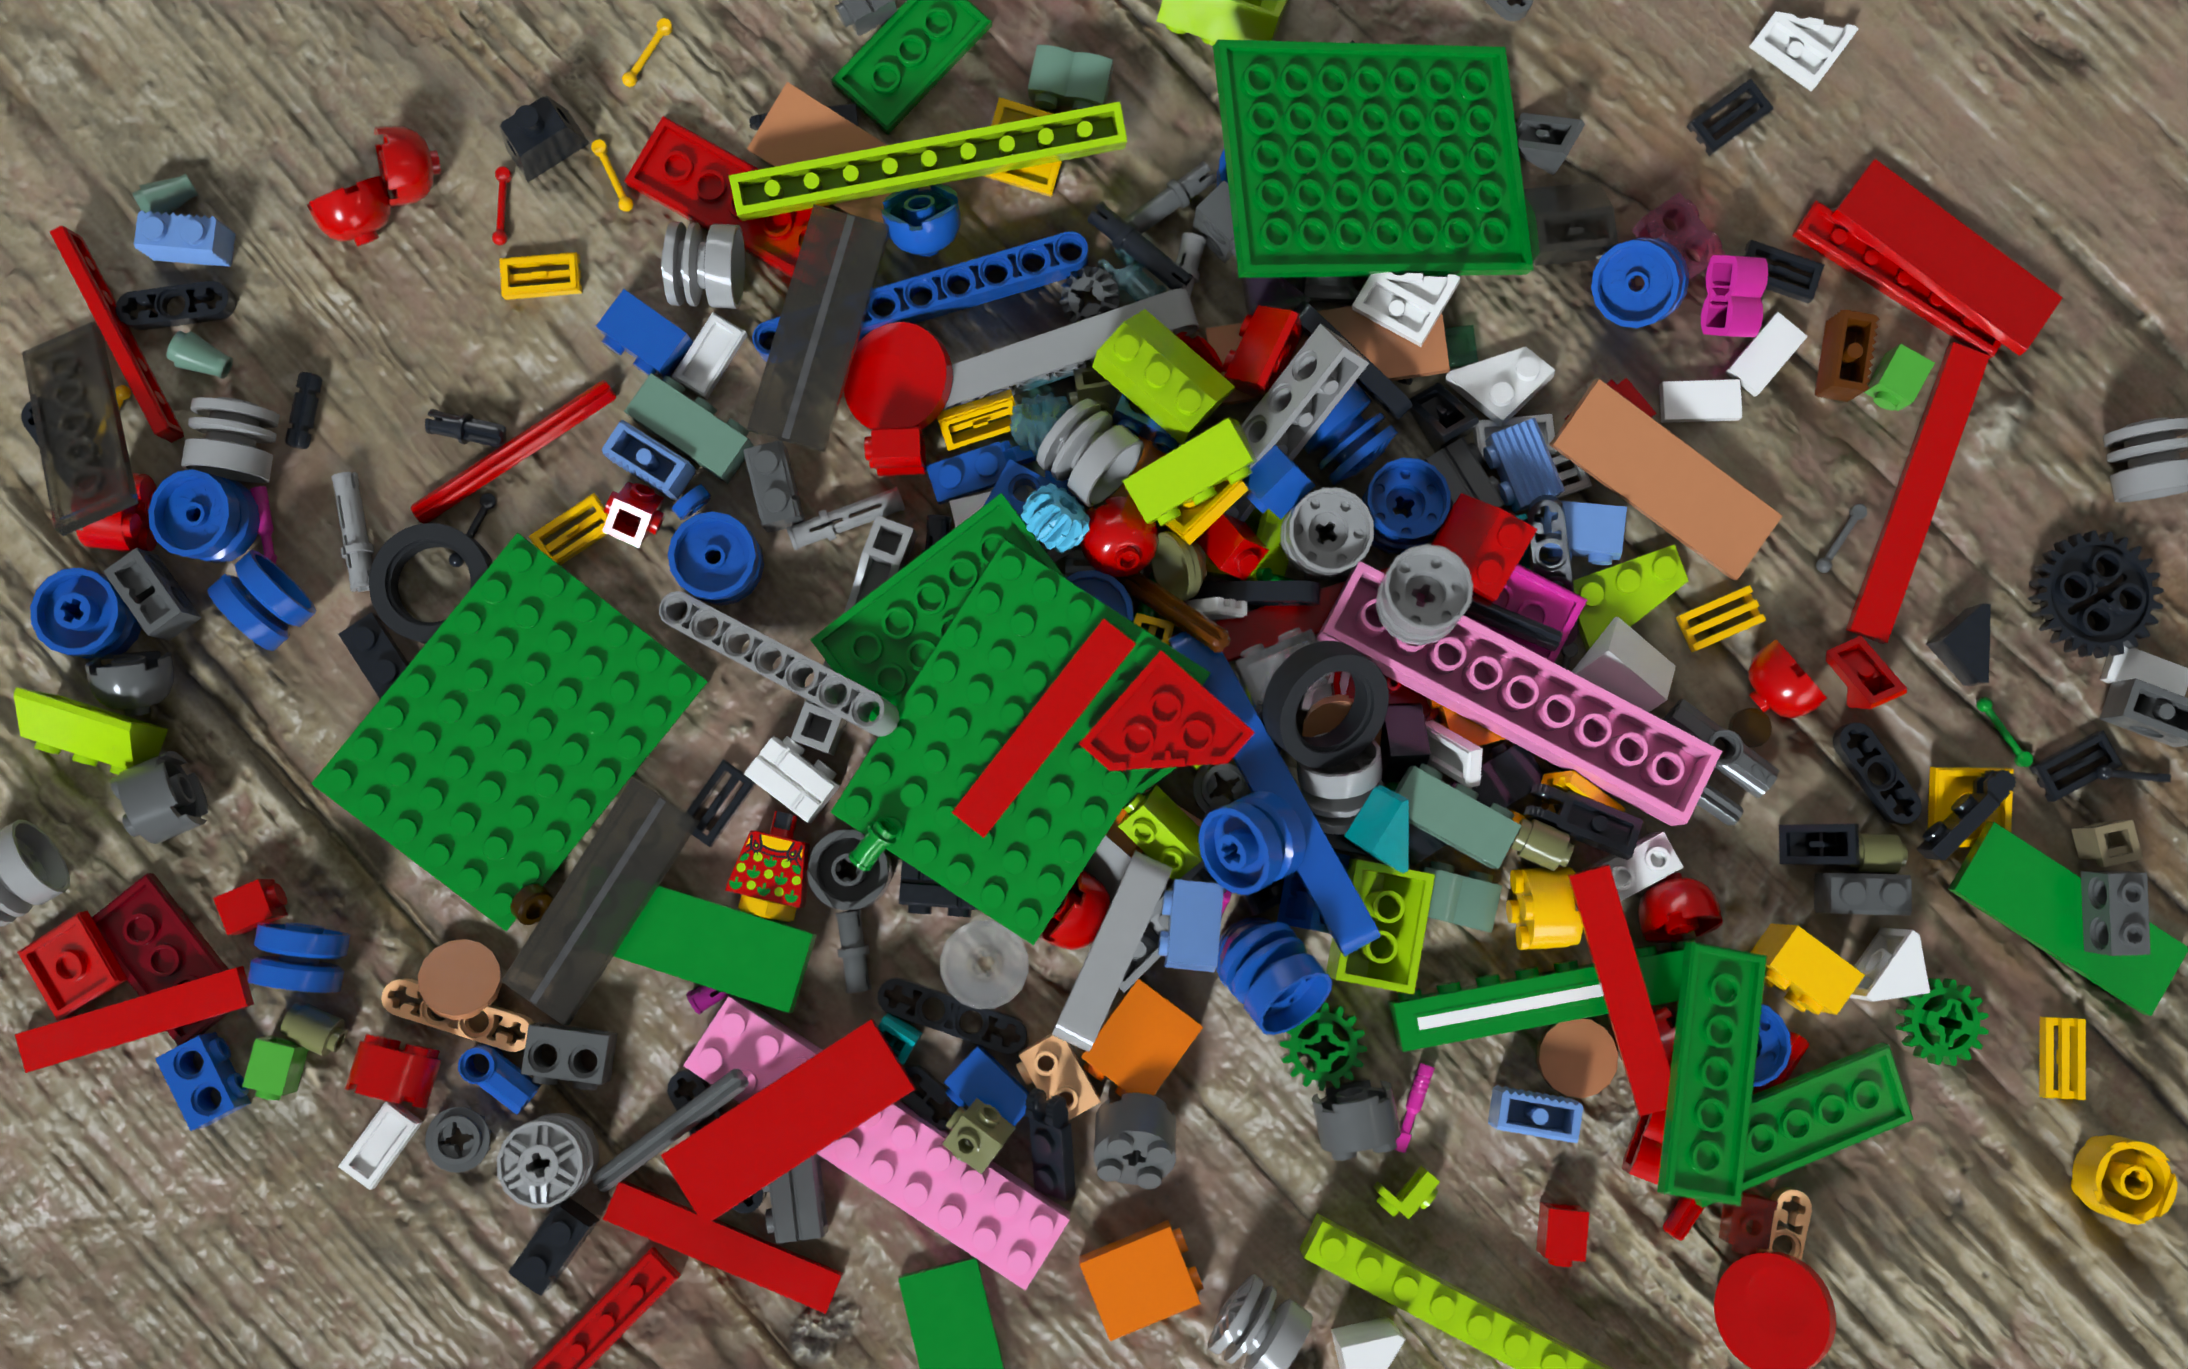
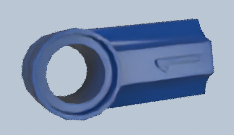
M483 1043L476 1045L464 1052L458 1061L459 1074L466 1082L479 1085L516 1115L525 1108L541 1087L539 1083H534L529 1075L521 1074V1069L505 1058L501 1049ZM476 1053L482 1054L488 1059L489 1070L487 1073H482L475 1068L473 1062Z

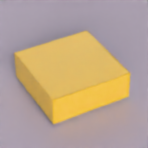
M742 894L738 905L740 911L787 922L794 921L797 907Z

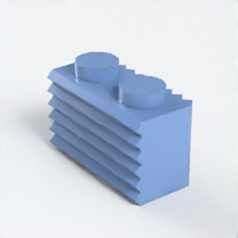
M143 210L138 213L134 246L135 249L142 251V254L149 256L154 261L225 267L232 265L235 233L214 216L208 218L204 215L201 218L199 215L193 217L190 214L185 216L182 213L177 215L174 212L170 215L167 212L161 214L159 211L156 213L152 211L146 213Z
M1531 418L1495 432L1485 440L1487 446L1483 448L1485 460L1491 470L1497 469V474L1501 481L1498 484L1501 499L1506 506H1512L1514 513L1529 508L1531 502L1538 496L1552 495L1557 497L1565 491L1536 418Z
M624 420L618 423L602 448L603 455L611 462L616 463L625 471H629L633 476L635 475L639 480H643L646 484H649L652 488L657 489L672 500L680 497L696 472L695 467L688 460Z
M1496 1085L1492 1091L1488 1124L1497 1130L1577 1143L1580 1134L1583 1106L1580 1102L1569 1097H1557L1553 1094L1550 1096L1546 1093H1534L1530 1090L1510 1089L1506 1086Z

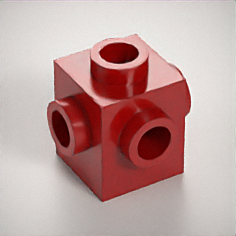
M627 482L619 493L615 491L611 493L604 508V513L608 514L602 532L640 548L650 533L657 535L663 523L665 513L660 512L664 497L655 494L654 490L649 486Z

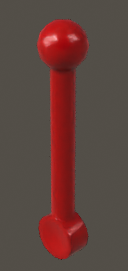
M503 166L495 171V177L499 181L497 225L496 231L492 235V241L500 246L504 245L508 240L507 234L504 232L507 183L512 179L509 169Z

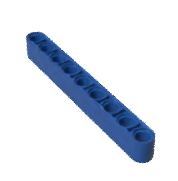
M1073 231L1064 232L831 301L815 354L859 341L872 330L888 323L907 322L916 324L1068 279L1070 272H1077L1084 268V266H1087L1088 243L1079 233ZM1066 248H1075L1080 251L1081 256L1074 261H1068L1062 258L1060 254ZM1034 258L1044 263L1043 268L1037 272L1027 271L1023 267L1026 261ZM997 269L1007 274L1004 281L1000 283H992L986 278L989 272ZM960 280L970 285L969 289L963 294H954L949 290L952 283ZM925 291L932 295L930 302L925 305H916L912 302L915 294ZM888 302L895 306L894 311L888 316L881 317L875 314L876 308L882 303ZM821 305L760 323L754 329L752 339L761 358L767 363L775 365L806 357L811 339L802 338L801 332L807 325H815ZM851 313L857 316L856 323L849 328H843L838 325L839 319L844 314ZM774 335L782 337L781 345L774 350L764 349V342L768 337Z
M1185 631L1168 639L1172 648L1211 672L1203 687L1255 731L1254 735L1233 757V760L1252 793L1256 791L1272 792L1286 800L1297 813L1304 828L1306 850L1303 862L1296 872L1342 954L1347 956L1380 938L1381 935L1223 652H1214Z

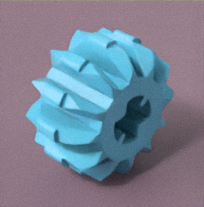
M1051 483L1047 486H1041L1026 499L1027 502L1022 506L1023 513L1021 517L1028 524L1026 527L1027 531L1032 532L1036 536V541L1040 540L1049 550L1054 548L1059 553H1064L1066 550L1070 551L1074 546L1080 544L1085 538V534L1090 530L1088 525L1090 518L1084 512L1085 507L1076 501V496L1068 494L1063 487L1058 488Z

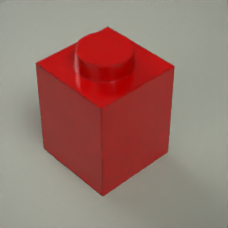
M1223 513L1197 540V543L1219 570L1244 581L1256 569L1269 551L1245 522L1226 513Z
M257 879L213 898L227 935L245 934L257 929L258 923H271L288 916L285 908L287 904L286 894L283 888L278 883H275L274 879Z
M1540 1202L1536 1251L1544 1258H1548V1264L1572 1267L1573 1261L1586 1262L1589 1212L1577 1205Z

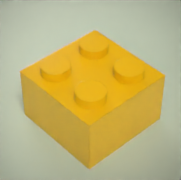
M1771 923L1750 951V953L1767 956L1764 985L1772 988L1774 985L1786 993L1783 999L1801 1012L1809 1010L1816 1015H1819L1821 1012L1837 1015L1865 976L1798 925Z

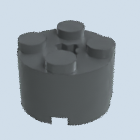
M168 751L123 770L118 776L110 780L111 789L115 796L120 799L126 813L122 817L123 825L132 837L141 835L148 842L159 844L206 823L207 820L201 819L202 815L208 813V803L203 787L195 773L187 775L180 765L187 762L178 753Z
M851 829L838 830L826 835L815 845L809 859L808 882L813 893L824 904L839 910H857L874 904L887 891L893 877L892 861L888 850H884L870 871H863L857 868L856 874L858 877L856 879L853 877L844 878L842 872L845 871L846 867L843 863L846 860L852 863L849 859V854L865 835L858 830Z
M1370 1080L1352 1081L1340 1084L1338 1089L1334 1086L1326 1088L1327 1096L1319 1099L1317 1093L1312 1096L1311 1100L1320 1145L1323 1150L1332 1153L1333 1160H1349L1357 1156L1356 1152L1373 1149V1152L1384 1153L1397 1148L1396 1139L1401 1135L1391 1083L1380 1080L1382 1088L1371 1087Z
M1145 1093L1122 1094L1121 1101L1110 1104L1109 1099L1098 1108L1095 1118L1094 1162L1098 1168L1097 1174L1099 1178L1108 1182L1116 1181L1124 1184L1139 1185L1144 1189H1153L1160 1186L1161 1179L1172 1171L1176 1162V1116L1174 1112L1171 1114L1166 1109V1103L1163 1100Z

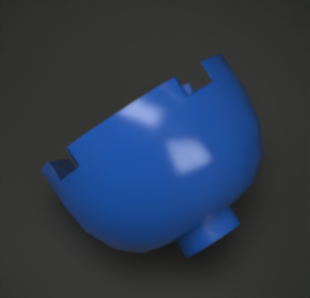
M937 184L931 185V190L919 191L916 188L895 192L883 201L884 210L881 209L888 237L898 248L923 257L936 255L955 239L961 225L957 193L950 186Z

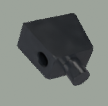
M548 96L541 97L530 105L519 107L514 115L504 120L499 126L506 150L527 182L535 179L590 144L570 112Z

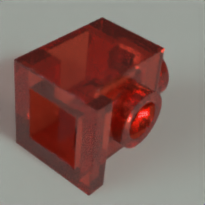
M1742 1192L1741 1206L1723 1203L1719 1238L1732 1244V1251L1750 1255L1757 1253V1248L1769 1250L1774 1210H1777L1778 1202L1763 1195ZM1753 1219L1752 1233H1748L1746 1224L1749 1220Z

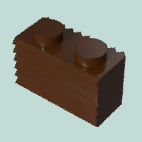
M1840 310L1829 320H1826L1815 396L1849 402L1869 389L1867 383L1871 380L1868 375L1872 373L1869 368L1873 366L1870 360L1874 358L1871 353L1875 351L1872 345L1877 343L1874 337L1878 335L1875 332L1878 328L1876 322L1880 320L1877 315Z

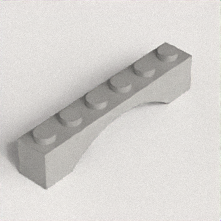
M876 515L861 554L858 570L844 613L907 565L917 539V534L913 528ZM825 660L823 666L832 670ZM847 689L838 695L837 704H840L846 698ZM806 699L791 740L834 756L847 721Z

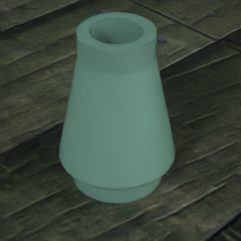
M187 174L139 185L140 189L132 193L141 210L146 213L149 211L153 213L159 211L161 214L165 212L171 214L189 199L198 195Z
M178 331L167 349V359L173 361L175 367L214 375L221 379L226 378L233 364L232 357L223 354L192 331L188 333Z

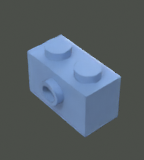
M1561 501L1565 509L1571 560L1572 556L1588 557V563L1596 565H1611L1612 560H1620L1623 549L1627 507ZM1545 506L1544 534L1552 533L1551 518L1557 514V512H1550L1549 506ZM1555 543L1545 544L1540 549V553L1548 554V559L1557 561L1563 554L1560 546Z
M1175 879L1171 891L1164 890L1162 915H1169L1168 931H1160L1158 955L1165 956L1164 967L1206 972L1215 971L1218 964L1224 891L1222 886L1216 883Z

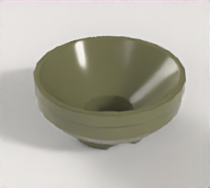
M1173 531L1159 533L1157 552L1150 562L1154 579L1158 585L1182 601H1188L1198 594L1207 575L1206 554L1199 544L1196 545L1193 542L1189 545Z

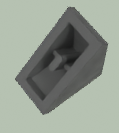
M1521 113L1515 123L1519 157L1554 176L1573 147L1585 123L1581 119Z

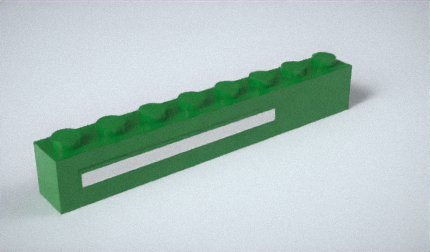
M1695 938L1671 941V949L1660 951L1656 950V945L1634 948L1651 1006L1679 1001L1685 942H1695ZM1567 960L1553 963V971L1539 973L1538 967H1529L1515 970V978L1500 980L1499 974H1492L1475 978L1476 985L1461 987L1460 981L1438 984L1436 985L1437 992L1422 995L1420 988L1415 989L1414 995L1397 992L1398 999L1388 1001L1396 1047L1405 1052L1608 1014L1594 964L1578 965V960Z

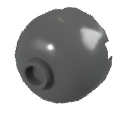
M160 651L113 655L111 664L102 666L101 658L85 665L88 683L95 698L99 703L108 708L124 709L125 716H139L150 713V705L163 701L169 695L174 683V666L171 652H167L162 657Z

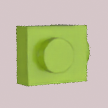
M1420 1166L1396 1196L1379 1181L1375 1183L1373 1188L1380 1194L1376 1202L1393 1217L1401 1212L1410 1219L1419 1207L1425 1209L1432 1203L1438 1194L1436 1187L1440 1181L1423 1166Z

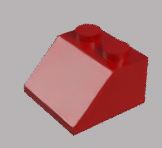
M1258 305L1253 315L1247 314L1239 331V336L1243 338L1236 351L1232 349L1229 351L1222 367V371L1225 372L1224 378L1234 385L1235 389L1259 400L1265 396L1289 365L1303 335L1299 313L1292 310Z
M1460 493L1431 545L1444 547L1458 555L1469 569L1473 583L1472 593L1486 601L1493 602L1498 599L1538 529L1499 507Z

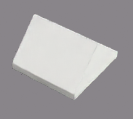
M1615 617L1572 670V673L1650 712L1667 701L1676 666L1623 620Z
M1880 928L1854 966L1865 976L1849 998L1880 1001L1930 993L1920 935L1914 930Z
M1387 1317L1331 1329L1340 1369H1388L1406 1340L1395 1323Z

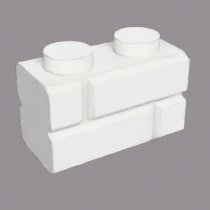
M773 736L747 768L744 775L804 821L812 823L839 789L840 785L833 780L837 773L819 759L813 765L801 755L806 749L791 740L789 736H786L783 741Z

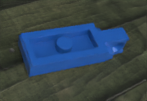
M1009 440L1001 443L999 441L926 465L938 505L994 487L1009 459L1020 465L1036 461V454L1032 443L1027 442L1011 447Z

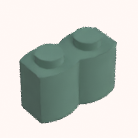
M1037 45L1027 89L1029 99L1033 100L1036 106L1048 110H1054L1057 106H1067L1072 108V110L1104 105L1107 101L1113 73V59L1092 53L1073 52L1057 46Z
M1431 861L1430 868L1419 866L1420 872L1435 874L1428 918L1492 933L1502 885L1492 883L1493 875L1470 870L1469 876L1465 877L1454 874L1455 866L1437 861Z

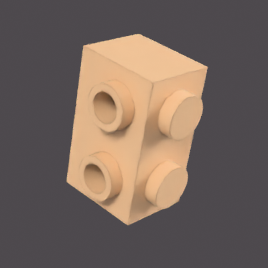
M1051 1033L1019 1052L1021 1062L1017 1063L1016 1066L1027 1086L1034 1082L1037 1089L1045 1091L1046 1101H1049L1051 1096L1054 1095L1064 1097L1067 1103L1066 1107L1068 1108V1121L1101 1102L1100 1096L1070 1043L1053 1036Z

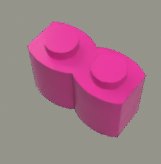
M1712 255L1706 271V290L1708 296L1704 301L1701 312L1703 334L1735 337H1756L1758 335L1763 320L1761 297L1768 280L1766 258Z

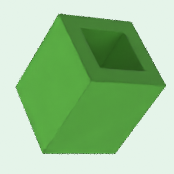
M1900 343L1885 353L1868 384L1869 389L1864 393L1873 397L1874 403L1886 410L1899 411L1914 402L1935 362Z
M272 1035L256 1038L242 1087L256 1090L255 1096L267 1100H280L281 1096L297 1092L308 1049L290 1042L288 1039Z

